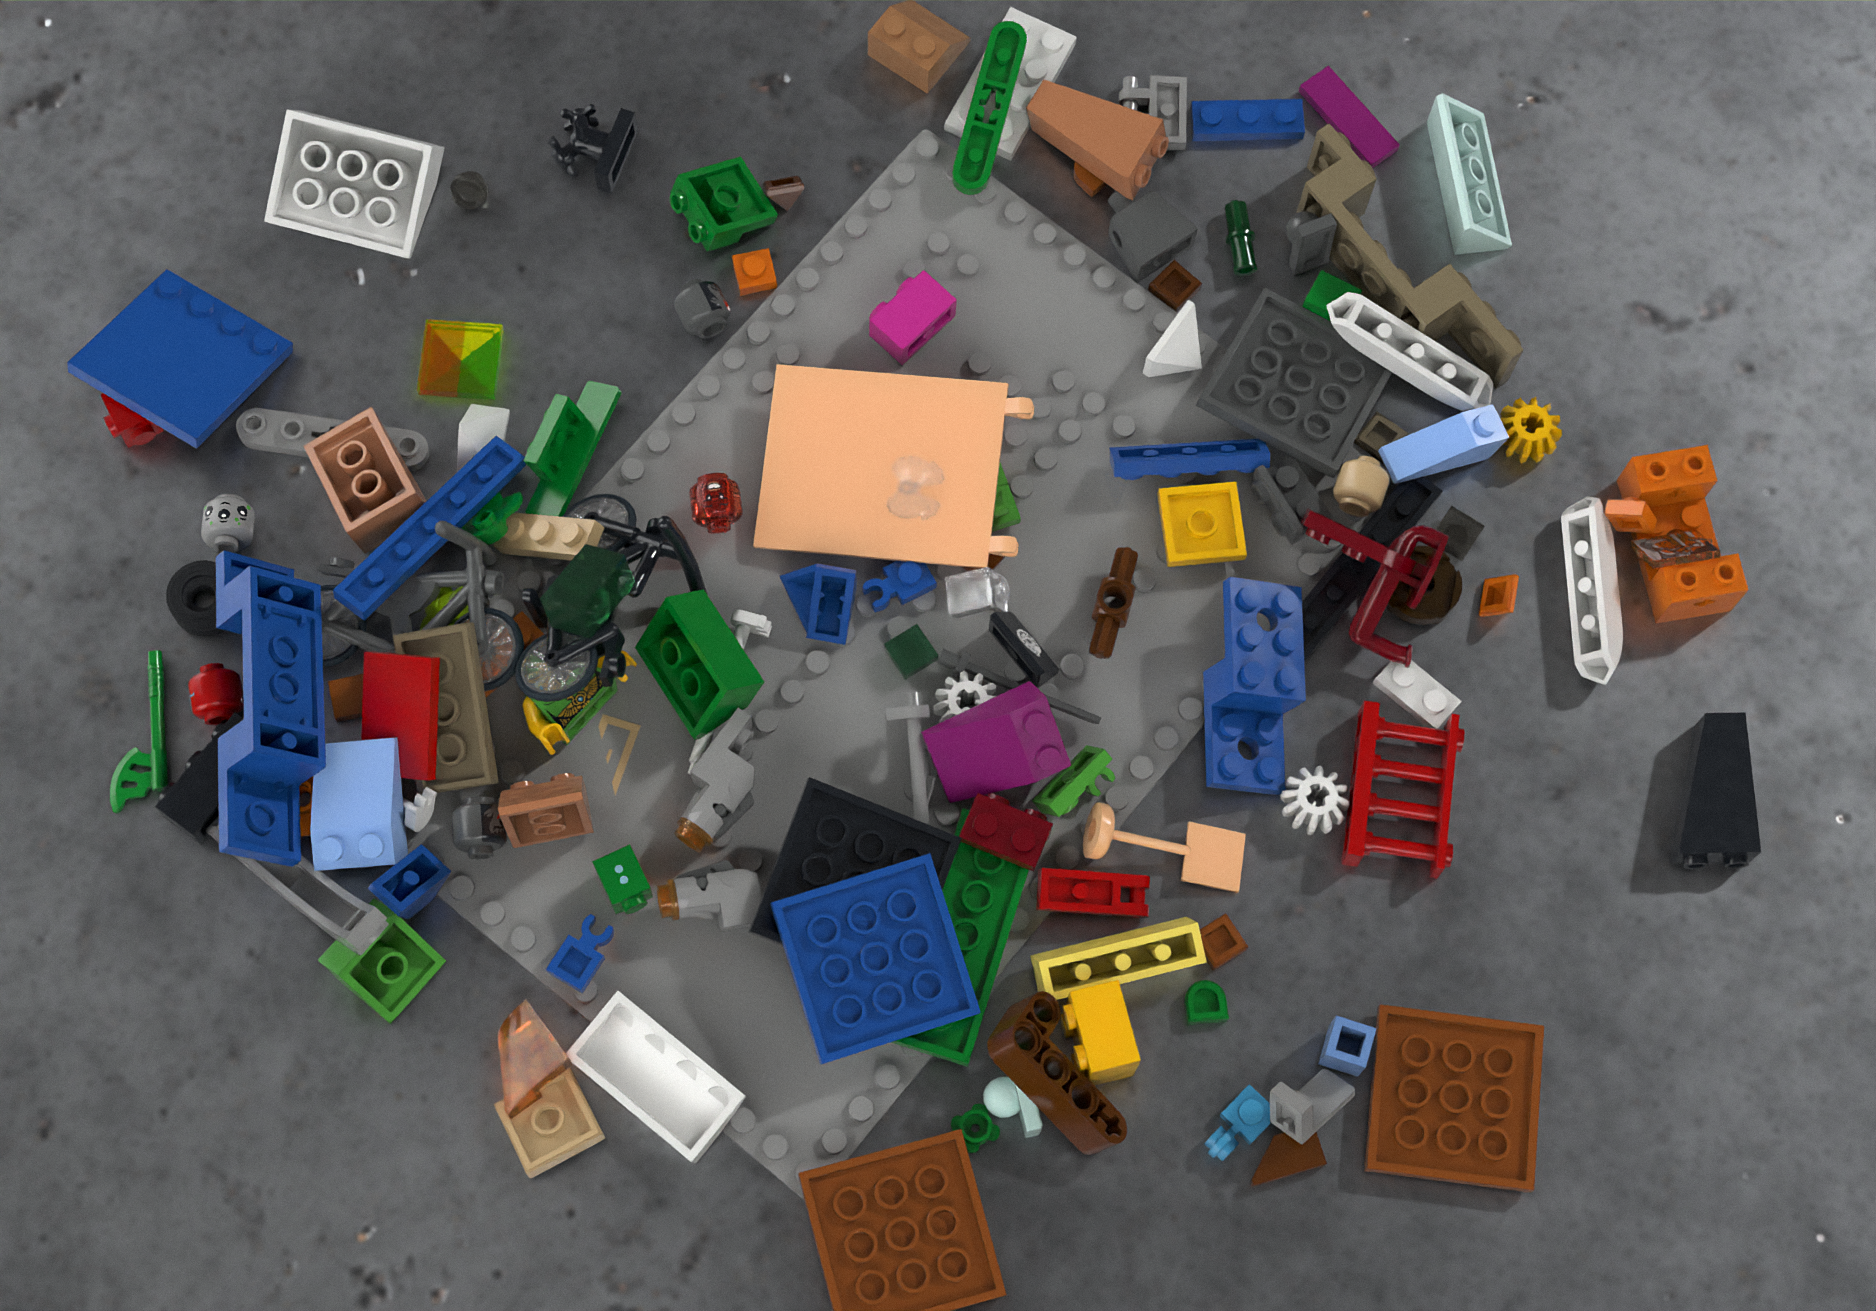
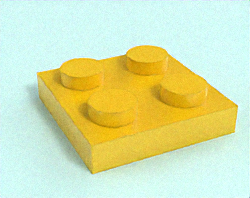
M1237 482L1159 488L1157 496L1167 567L1246 559L1247 551Z

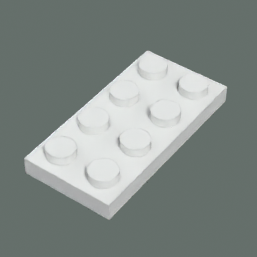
M1012 7L1008 10L1003 21H1014L1020 24L1027 34V43L997 155L1010 161L1031 126L1026 107L1043 79L1053 83L1056 81L1076 44L1077 38L1068 32ZM984 54L944 125V131L960 138L963 133ZM995 92L991 93L986 105H981L984 107V123H988L989 116L996 109Z

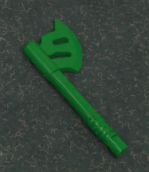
M160 650L148 651L147 671L148 698L150 699L151 754L142 753L137 747H134L118 763L110 785V804L114 813H120L128 800L146 797L150 789L154 792H162L169 784L165 733L164 666L162 651ZM134 765L151 768V772L138 773L131 769ZM124 782L138 783L135 788H123Z

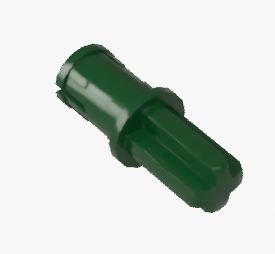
M1232 200L1224 208L1228 235L1225 240L1231 248L1234 274L1238 276L1250 275L1258 270L1253 241L1256 236L1250 228L1247 204L1244 201Z

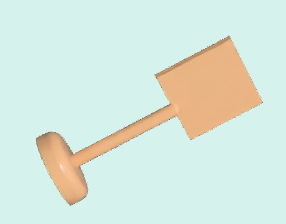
M1100 802L1095 803L1092 807L1083 835V854L1085 858L1101 859L1107 853L1112 840L1184 855L1180 881L1235 893L1239 892L1246 834L1189 821L1185 845L1114 830L1115 814L1112 807Z

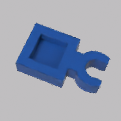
M895 561L883 567V574L886 579L875 578L866 581L862 586V592L864 595L872 591H878L882 594L879 600L872 603L873 611L880 612L888 607L890 599L897 596L901 605H904L935 589L937 582L926 563Z
M592 914L588 915L582 923L581 931L583 935L577 940L568 935L546 968L550 975L582 994L605 960L604 955L596 950L598 947L607 945L614 936V928L610 925L607 926L603 934L593 935L591 928L595 924L596 918Z

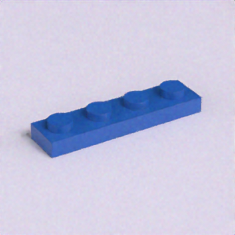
M1260 439L1109 447L1110 465L1114 477H1121L1125 480H1137L1142 478L1143 475H1160L1166 478H1174L1182 473L1198 472L1202 475H1216L1220 471L1225 470L1253 473L1255 468L1264 465L1265 468H1270V451L1266 442Z

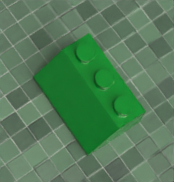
M704 589L666 597L635 646L640 657L694 740L701 739L729 720L737 708L741 710L747 708L764 684V680Z

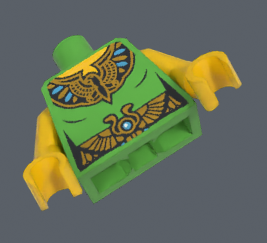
M622 650L621 653L624 654L626 659V667L630 665L636 667L637 663ZM534 651L525 664L524 672L530 677L526 683L530 688L540 693H558L575 685L586 673L589 664L571 673L565 681L559 682L553 677L552 667L546 664L544 657L537 651ZM605 656L598 659L596 671L588 684L568 698L544 702L537 701L524 694L525 699L522 708L528 729L543 743L550 755L556 753L553 748L556 742L562 741L567 746L618 691L615 678L612 687H604L599 678ZM625 674L622 678L618 679L621 682H626L628 676Z

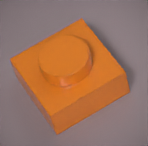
M769 248L732 255V263L740 296L777 288V280Z
M1626 497L1623 500L1608 499L1604 514L1616 531L1654 533L1657 518L1645 501L1635 497Z

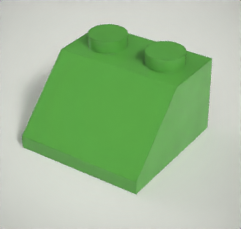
M373 898L369 904L375 906L387 917L385 921L389 923L380 936L361 956L335 940L318 961L342 984L391 1024L442 967L446 960L401 917H398L391 909Z

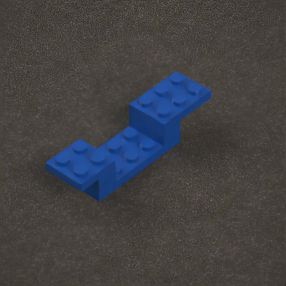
M224 550L216 556V628L242 634L244 720L218 738L219 852L293 867L301 862L299 785L326 768L321 585L294 578V569Z

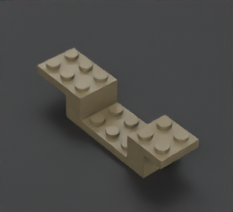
M1330 123L1318 130L1307 164V168L1315 177L1305 183L1297 212L1309 211L1315 213L1319 218L1330 213L1332 214L1337 226L1329 259L1351 285L1362 290V296L1432 340L1437 341L1448 333L1477 368L1490 376L1495 389L1502 386L1509 380L1524 350L1517 335L1501 324L1496 318L1493 307L1477 296L1472 290L1468 278L1463 273L1457 272L1451 264H1448L1415 288L1412 286L1408 274L1403 269L1396 268L1388 258L1384 246L1367 234L1359 218L1365 214L1377 180L1373 168L1367 161L1361 160L1354 153L1347 137L1341 132L1337 133Z

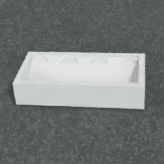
M620 991L613 995L564 1055L690 1162L695 1164L715 1141L746 1098L741 1091Z

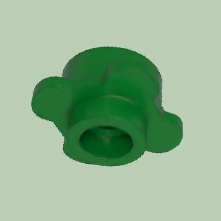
M980 1103L974 1104L972 1109L963 1116H954L951 1121V1129L953 1131L962 1129L968 1153H976L980 1145L987 1141H996L1000 1135V1128L992 1124L986 1106ZM978 1125L979 1131L973 1132L971 1127Z

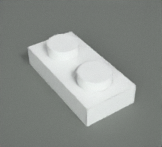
M1412 660L1409 668H1405L1404 664L1390 661L1373 682L1377 688L1428 728L1439 729L1462 702Z

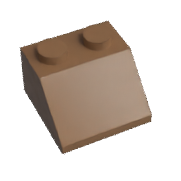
M907 0L889 6L868 31V56L928 94L971 42V38L915 1Z

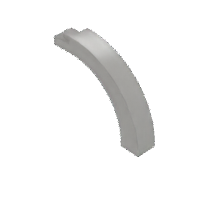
M219 816L205 830L217 842H219ZM233 855L312 922L360 956L389 925L385 921L387 917L375 906L358 899L323 872L314 871V865L302 855L301 862L293 867Z

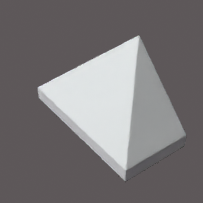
M1190 300L1185 303L1146 357L1143 369L1144 375L1154 377L1202 369L1195 304Z
M476 404L470 405L459 423L457 472L495 436L505 441L510 416L509 409Z

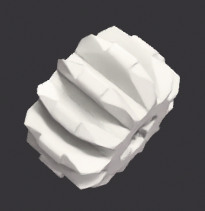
M963 671L960 673L959 683L948 676L945 679L946 689L936 690L935 698L939 702L933 706V712L938 716H942L939 720V723L970 709L969 707L961 709L960 704L962 701L967 705L975 703V706L996 697L992 696L996 691V685L988 683L982 686L983 675L981 673L975 676L974 681H968V674Z
M1317 766L1312 776L1304 767L1299 770L1298 778L1290 776L1285 784L1289 790L1282 791L1280 800L1288 804L1282 810L1283 816H1296L1292 824L1293 829H1298L1304 823L1307 824V834L1313 835L1318 825L1321 831L1327 834L1332 829V823L1340 825L1345 817L1341 811L1349 808L1350 801L1342 797L1348 790L1347 785H1334L1338 777L1336 772H1332L1326 778L1323 777V768ZM1309 795H1315L1314 800L1317 797L1321 798L1323 802L1320 807L1315 806V801L1312 805L1308 802Z

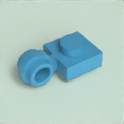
M1250 1084L1220 1114V1117L1231 1128L1226 1131L1220 1126L1204 1143L1210 1149L1207 1153L1212 1158L1217 1156L1223 1161L1239 1145V1142L1234 1138L1237 1134L1250 1145L1270 1125V1103Z

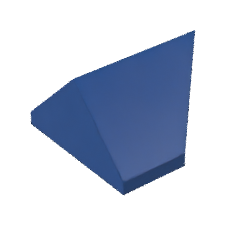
M817 563L780 575L779 577L807 633L806 638L845 645L857 590V570Z

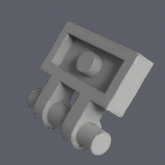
M1150 75L1148 88H1138V79L1136 77H1125L1123 79V89L1119 92V105L1136 111L1140 105L1148 106V115L1163 119L1166 137L1169 139L1167 150H1185L1187 77Z

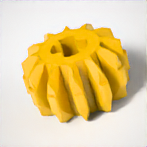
M1520 397L1514 401L1513 407L1507 405L1502 409L1500 419L1509 436V439L1503 444L1508 445L1505 452L1506 457L1513 455L1515 452L1519 454L1521 464L1526 462L1529 456L1537 463L1543 459L1544 454L1550 455L1555 451L1557 447L1556 442L1560 440L1562 430L1557 427L1561 421L1560 415L1548 414L1551 410V403L1541 408L1538 406L1536 397L1531 398L1528 405ZM1526 428L1531 429L1530 433L1526 431Z

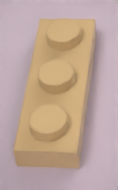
M514 512L506 520L508 525L507 533L500 540L496 541L493 547L502 554L590 563L605 527L596 520Z

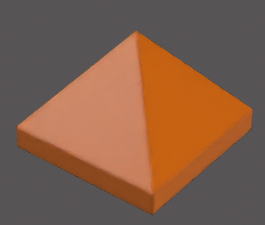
M1512 574L1484 579L1479 616L1486 617L1513 613L1518 589V575Z

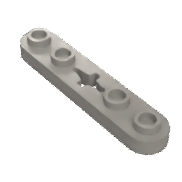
M251 408L239 416L236 422V431L241 442L248 448L308 457L303 447L304 445L316 439L315 435L319 437L346 420L263 408ZM384 426L409 471L415 472L422 469L430 458V448L425 437L413 430Z

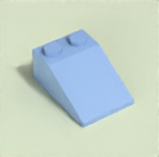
M397 737L325 743L326 768L313 776L310 832L314 871L395 865L408 855Z

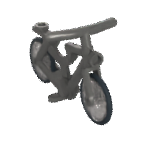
M442 520L436 523L435 532L438 536L466 549L467 567L465 570L420 573L416 577V584L419 586V589L414 596L404 601L386 599L375 611L390 617L392 637L393 635L413 632L410 616L422 611L437 599L442 587L463 586L422 630L448 626L468 605L469 612L461 616L453 625L474 622L484 691L493 690L505 684L515 674L516 664L524 651L523 635L518 624L511 616L501 610L490 608L488 594L500 595L505 582L503 572L486 570V567L483 566V564L487 566L493 565L496 561V554L485 542L476 536ZM331 557L330 565L320 564L318 571L324 575L346 578L354 570L355 563L347 559ZM337 585L321 586L323 667H330L344 662L358 648L366 651L395 653L394 641L391 643L367 633V619L365 621L334 598L333 589Z

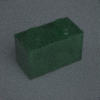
M585 544L542 595L540 600L551 627L591 639L622 599L629 594L631 588L635 585V581L624 554Z

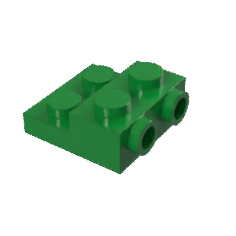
M741 156L678 174L670 191L672 209L677 214H684L689 222L688 231L691 239L695 243H702L707 252L739 242L743 233L774 224L778 216Z

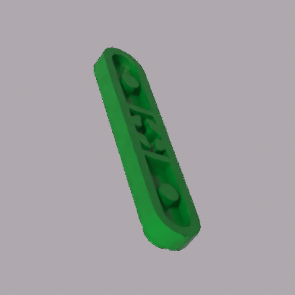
M1014 21L1000 22L993 27L990 33L952 171V182L959 192L966 195L981 193L989 183L1026 49L1027 34L1025 29ZM995 92L996 109L989 116L988 123H984L985 113L984 107L981 105H986L991 93Z

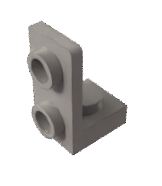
M1322 1069L1299 1091L1291 1089L1283 1082H1279L1270 1091V1122L1302 1145L1355 1096V1088L1328 1069Z

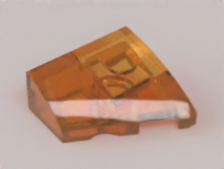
M527 999L508 1015L498 1032L504 1109L511 1119L543 1097L539 1091L540 1088L573 1066L569 1057Z

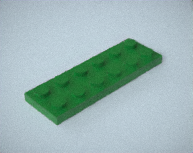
M962 809L954 835L959 837L970 810ZM960 842L942 892L981 1013L890 1043L968 1067L1027 879L1028 869Z

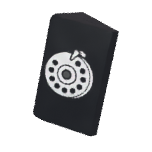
M994 612L990 615V633L1035 686L1039 688L1058 674L1059 668L1012 612Z

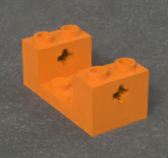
M1708 445L1632 457L1617 479L1622 500L1626 497H1635L1645 501L1657 518L1654 533L1631 532L1633 541L1640 539L1648 540L1655 537L1659 540V537L1666 540L1667 535L1674 534L1682 537L1685 545H1687L1685 547H1690L1689 543L1696 542L1688 540L1689 536L1684 532L1689 531L1695 536V539H1698L1696 537L1706 539L1699 540L1704 545H1706L1704 542L1708 541L1717 549L1715 551L1653 560L1634 543L1656 624L1729 612L1748 591L1739 554L1725 556L1720 554L1705 497L1718 481ZM1666 541L1658 542L1655 544L1659 548L1669 547L1668 545H1665L1667 544L1664 543ZM1693 547V548H1689V549H1691L1692 551H1695V549H1696V548H1699V547ZM1662 550L1665 553H1673V551Z

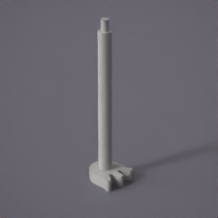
M929 705L886 708L887 721L907 719L914 819L929 825L921 734V718L930 717Z

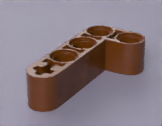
M1044 991L1037 992L1011 1005L1007 1009L988 1039L987 1049L989 1056L1082 1153L1093 1155L1121 1143L1127 1135L1125 1118L1049 1039V1036L1060 1020L1061 1010L1054 996Z

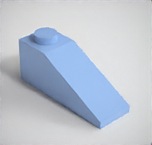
M1492 404L1456 414L1384 445L1378 452L1393 483L1397 484L1487 460L1509 439V436Z

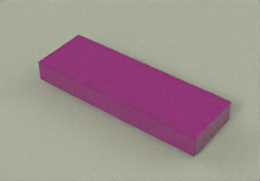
M1329 65L1300 85L1298 92L1327 124L1330 123L1337 133L1341 132L1347 137L1354 153L1361 160L1367 161L1372 168L1398 151L1400 144Z

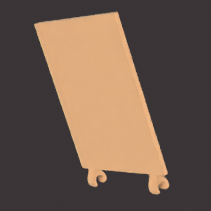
M776 364L753 547L988 569L989 553L1005 557H1016L1019 549L1017 539L1013 536H992L1005 416L1032 419L1034 416L1032 399L1026 397L1007 398L1009 384L1002 382Z

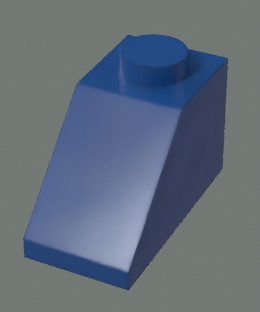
M421 844L372 882L368 889L398 917L410 919L435 899L450 875L451 870Z

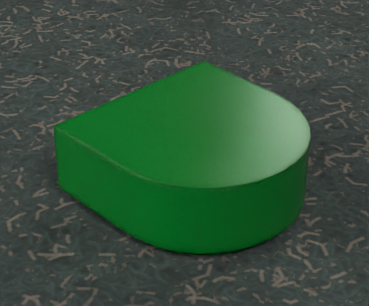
M1200 980L1189 987L1184 997L1187 1025L1228 1021L1229 1014L1226 995L1217 983L1210 980Z

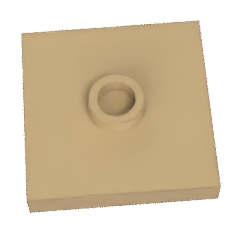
M569 1065L494 1104L523 1168L530 1179L606 1139Z

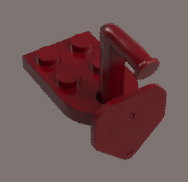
M1307 508L1301 520V523L1308 527L1305 532L1307 536L1326 545L1333 539L1343 544L1342 553L1364 563L1368 556L1381 563L1350 624L1349 637L1355 644L1385 659L1404 664L1405 668H1409L1412 658V645L1408 644L1407 647L1398 645L1373 632L1399 580L1413 586L1406 605L1415 610L1437 569L1449 536L1425 525L1413 526L1394 539L1390 547H1387ZM1418 541L1434 548L1424 565L1410 558Z

